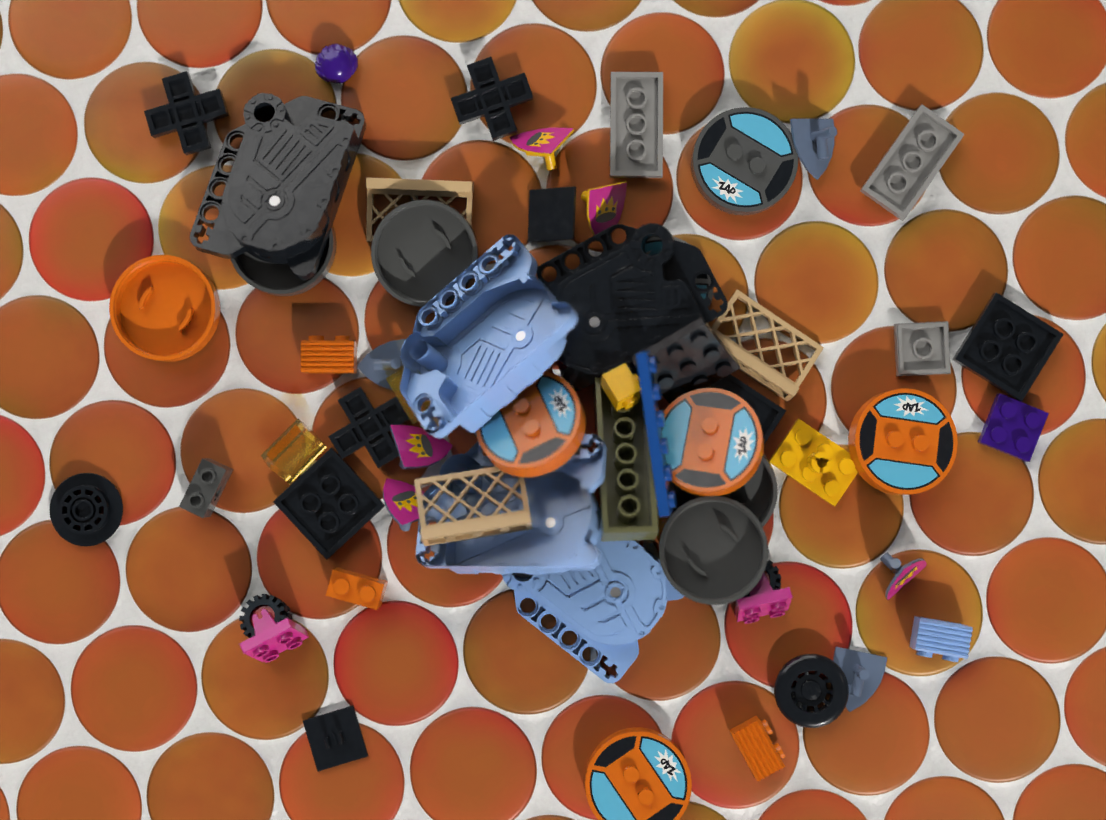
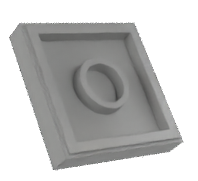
M948 321L894 324L896 376L951 374Z

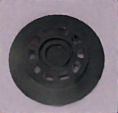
M80 473L67 478L57 487L51 498V522L57 533L74 545L94 546L106 541L116 532L122 520L123 503L117 488L108 479L97 474ZM89 490L93 491L92 495L88 494ZM98 496H99L100 499L102 500V502H100V503H99V501L97 500V497H98ZM102 506L104 507V513H101ZM98 518L102 519L100 523L96 522ZM91 525L93 528L89 530L87 526Z
M804 654L788 661L779 671L775 681L774 695L778 708L789 721L801 727L818 728L830 724L844 711L849 697V686L844 672L834 661L818 654ZM823 673L826 677L821 678L819 675ZM826 683H830L831 688H827ZM795 691L796 696L792 698L791 693ZM827 693L830 694L828 700L825 699ZM798 701L802 703L801 707L796 705ZM823 702L824 705L818 708L817 705ZM807 706H813V710H807Z

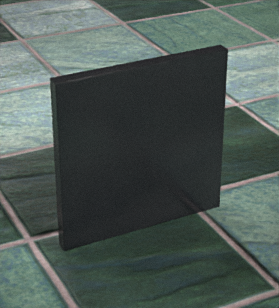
M575 186L529 190L528 242L574 240Z
M354 705L303 720L317 772L369 756Z

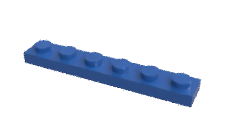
M651 350L640 351L636 354L658 513L659 517L670 516L673 507H676L675 491H670L669 481L673 480L671 464L666 463L665 454H669L667 437L663 438L661 428L665 427V416L663 410L659 411L658 400H661V388L659 383L655 384L654 373L658 371L657 360L655 356L651 357Z

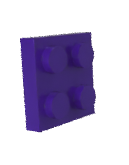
M996 394L978 442L1023 461L1030 462L1049 413L1003 394Z

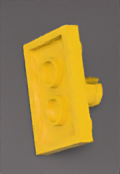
M800 419L795 421L769 460L773 466L832 506H836L858 473L849 452Z

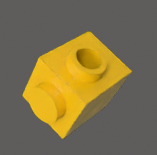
M626 363L602 375L600 385L616 411L623 407L624 409H629L639 402L641 395L640 380L637 374L631 373Z

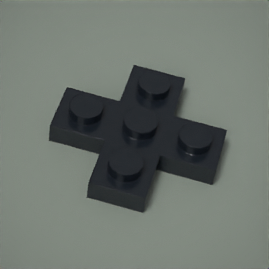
M492 57L468 64L467 68L475 90L451 98L459 124L485 117L493 141L517 133L510 108L533 100L525 73L500 81Z
M187 71L162 78L169 104L144 111L151 136L157 138L178 132L181 146L186 156L210 149L211 145L204 123L229 116L222 91L216 89L196 95L190 74Z
M359 387L338 400L351 422L328 436L341 459L346 458L364 446L378 468L399 457L395 442L389 434V431H391L390 425H401L411 418L398 396L374 409L363 388Z

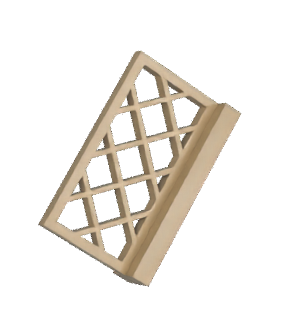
M366 177V241L373 240V224L380 218L383 220L385 218L383 215L393 205L396 208L399 207L396 202L404 195H410L414 200H418L416 196H425L423 199L436 196L442 203L447 205L456 197H467V209L461 214L463 216L466 214V220L472 227L474 182ZM374 194H384L391 202L381 213L373 205ZM390 195H399L394 200L390 197ZM442 197H451V198H450L447 202H445ZM373 210H374V212L378 215V216H377L376 218H374V219H373Z
M736 290L730 298L726 312L718 317L711 327L738 361L739 370L786 401H789L796 395L802 381L824 349L820 344L739 290ZM737 299L746 304L748 314L735 316L733 304ZM730 312V317L725 318L727 313ZM761 315L766 317L770 328L757 330L754 317ZM749 318L752 331L739 334L736 320ZM732 321L734 335L725 336L717 330L722 322ZM785 330L788 332L791 343L779 345L776 331ZM771 332L774 346L761 348L758 334ZM753 335L756 349L747 351L742 347L740 338ZM806 344L815 350L810 358L800 359L799 345ZM793 347L796 361L783 363L780 349ZM775 350L778 364L768 365L764 362L762 352ZM797 365L799 376L795 382L786 377L784 367Z
M495 466L414 479L421 540L424 546L532 529L524 477H519V480L511 488L501 481L505 472ZM480 476H487L494 481L486 492L474 485ZM455 480H460L467 485L458 497L447 489L451 482ZM433 484L440 490L430 501L422 495L421 486ZM497 484L509 491L501 503L489 496ZM519 486L521 489V494L516 491ZM470 488L482 495L474 508L462 500ZM443 493H446L455 500L447 512L435 504ZM512 495H515L522 500L524 510L512 512L505 507V504ZM486 499L498 507L489 516H484L477 511ZM423 501L428 504V506L425 509ZM459 503L471 511L463 520H457L450 515ZM432 507L444 515L438 524L426 525L425 516Z

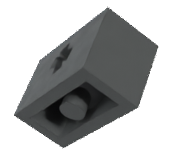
M202 458L179 507L201 518L211 517L234 469L211 458Z

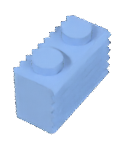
M914 616L909 647L917 650L916 655L932 658L933 653L943 655V660L958 662L959 658L968 659L973 628L965 624Z

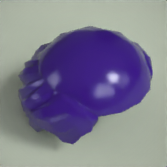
M339 44L325 46L321 53L317 55L315 62L318 76L326 82L335 84L344 83L349 80L358 67V59L352 49Z

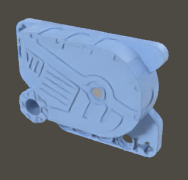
M509 234L502 237L418 311L413 333L402 345L400 358L405 366L400 383V391L423 428L435 438L439 439L447 436L459 425L470 433H474L481 428L495 413L514 400L529 384L534 383L558 360L566 345L567 333L577 324V312L568 303H559L547 287L535 277L537 262L515 235ZM512 245L513 249L509 251L508 248ZM495 260L494 268L490 271H485L486 265L490 261ZM471 278H475L474 285L466 289V282ZM455 295L454 302L449 306H445L447 298ZM435 312L434 319L430 323H425L426 317L430 313ZM426 400H430L431 405L428 410L421 412L422 404ZM435 417V418H437L438 420H440V421H439V425H440V426H439L438 428H437V425H436L435 421L432 420L431 418Z
M584 434L581 442L583 447H592L593 442L599 447V449H594L593 454L588 449H580L579 446L575 454L558 469L541 476L524 477L532 529L424 546L421 540L419 519L416 544V559L418 563L430 569H450L457 574L526 573L527 575H543V573H563L568 570H590L597 567L601 560V553L595 545L600 535L601 511L598 500L593 492L605 479L606 444L597 435ZM477 442L465 454H457L448 458L441 466L439 475L495 467V465L487 456L483 455V450ZM505 473L501 481L513 488L519 477ZM480 476L474 485L486 492L494 481L487 476ZM455 480L451 482L447 489L458 497L467 485L460 480ZM497 484L489 496L501 503L509 491ZM432 485L423 496L431 501L440 489ZM519 486L516 491L521 494V489ZM470 488L462 500L474 508L482 495ZM443 493L435 504L447 512L455 500L446 493ZM512 495L505 504V507L512 512L524 510L522 500L515 495ZM486 499L477 511L484 516H489L498 507ZM423 501L425 509L428 506V504ZM459 503L450 515L457 520H463L471 511ZM432 507L425 516L426 525L431 522H437L438 524L444 515ZM431 550L435 553L434 557H430L429 560L424 558L425 554H428Z
M601 527L600 535L595 545L601 553V560L598 566L593 569L568 570L563 573H543V575H530L527 578H520L515 573L502 574L504 582L509 588L514 590L517 612L607 683L619 681L636 660L639 654L638 640L650 633L660 617L662 618L667 601L679 600L684 597L668 581L663 572L661 562L656 556L635 540L601 541ZM531 598L534 600L536 607L532 612L527 613L521 609L520 603L523 599ZM551 614L556 618V625L553 628L546 629L542 626L541 619L544 615ZM565 631L575 632L577 640L574 644L566 645L563 643L562 635ZM593 647L597 650L598 656L594 661H586L583 658L582 653L585 648ZM604 655L607 658L603 662L609 667L613 664L616 665L617 675L611 674L607 677L605 676L606 670L600 665L597 670L594 666L600 663Z

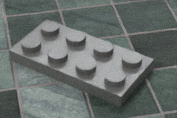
M611 72L610 178H662L663 72Z
M921 104L860 189V192L903 221L965 134Z

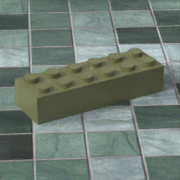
M595 378L593 387L595 432L604 441L607 449L605 479L598 487L601 511V541L655 540L658 534L657 501L642 394L635 406L629 409H624L623 407L616 411L600 385L601 378Z

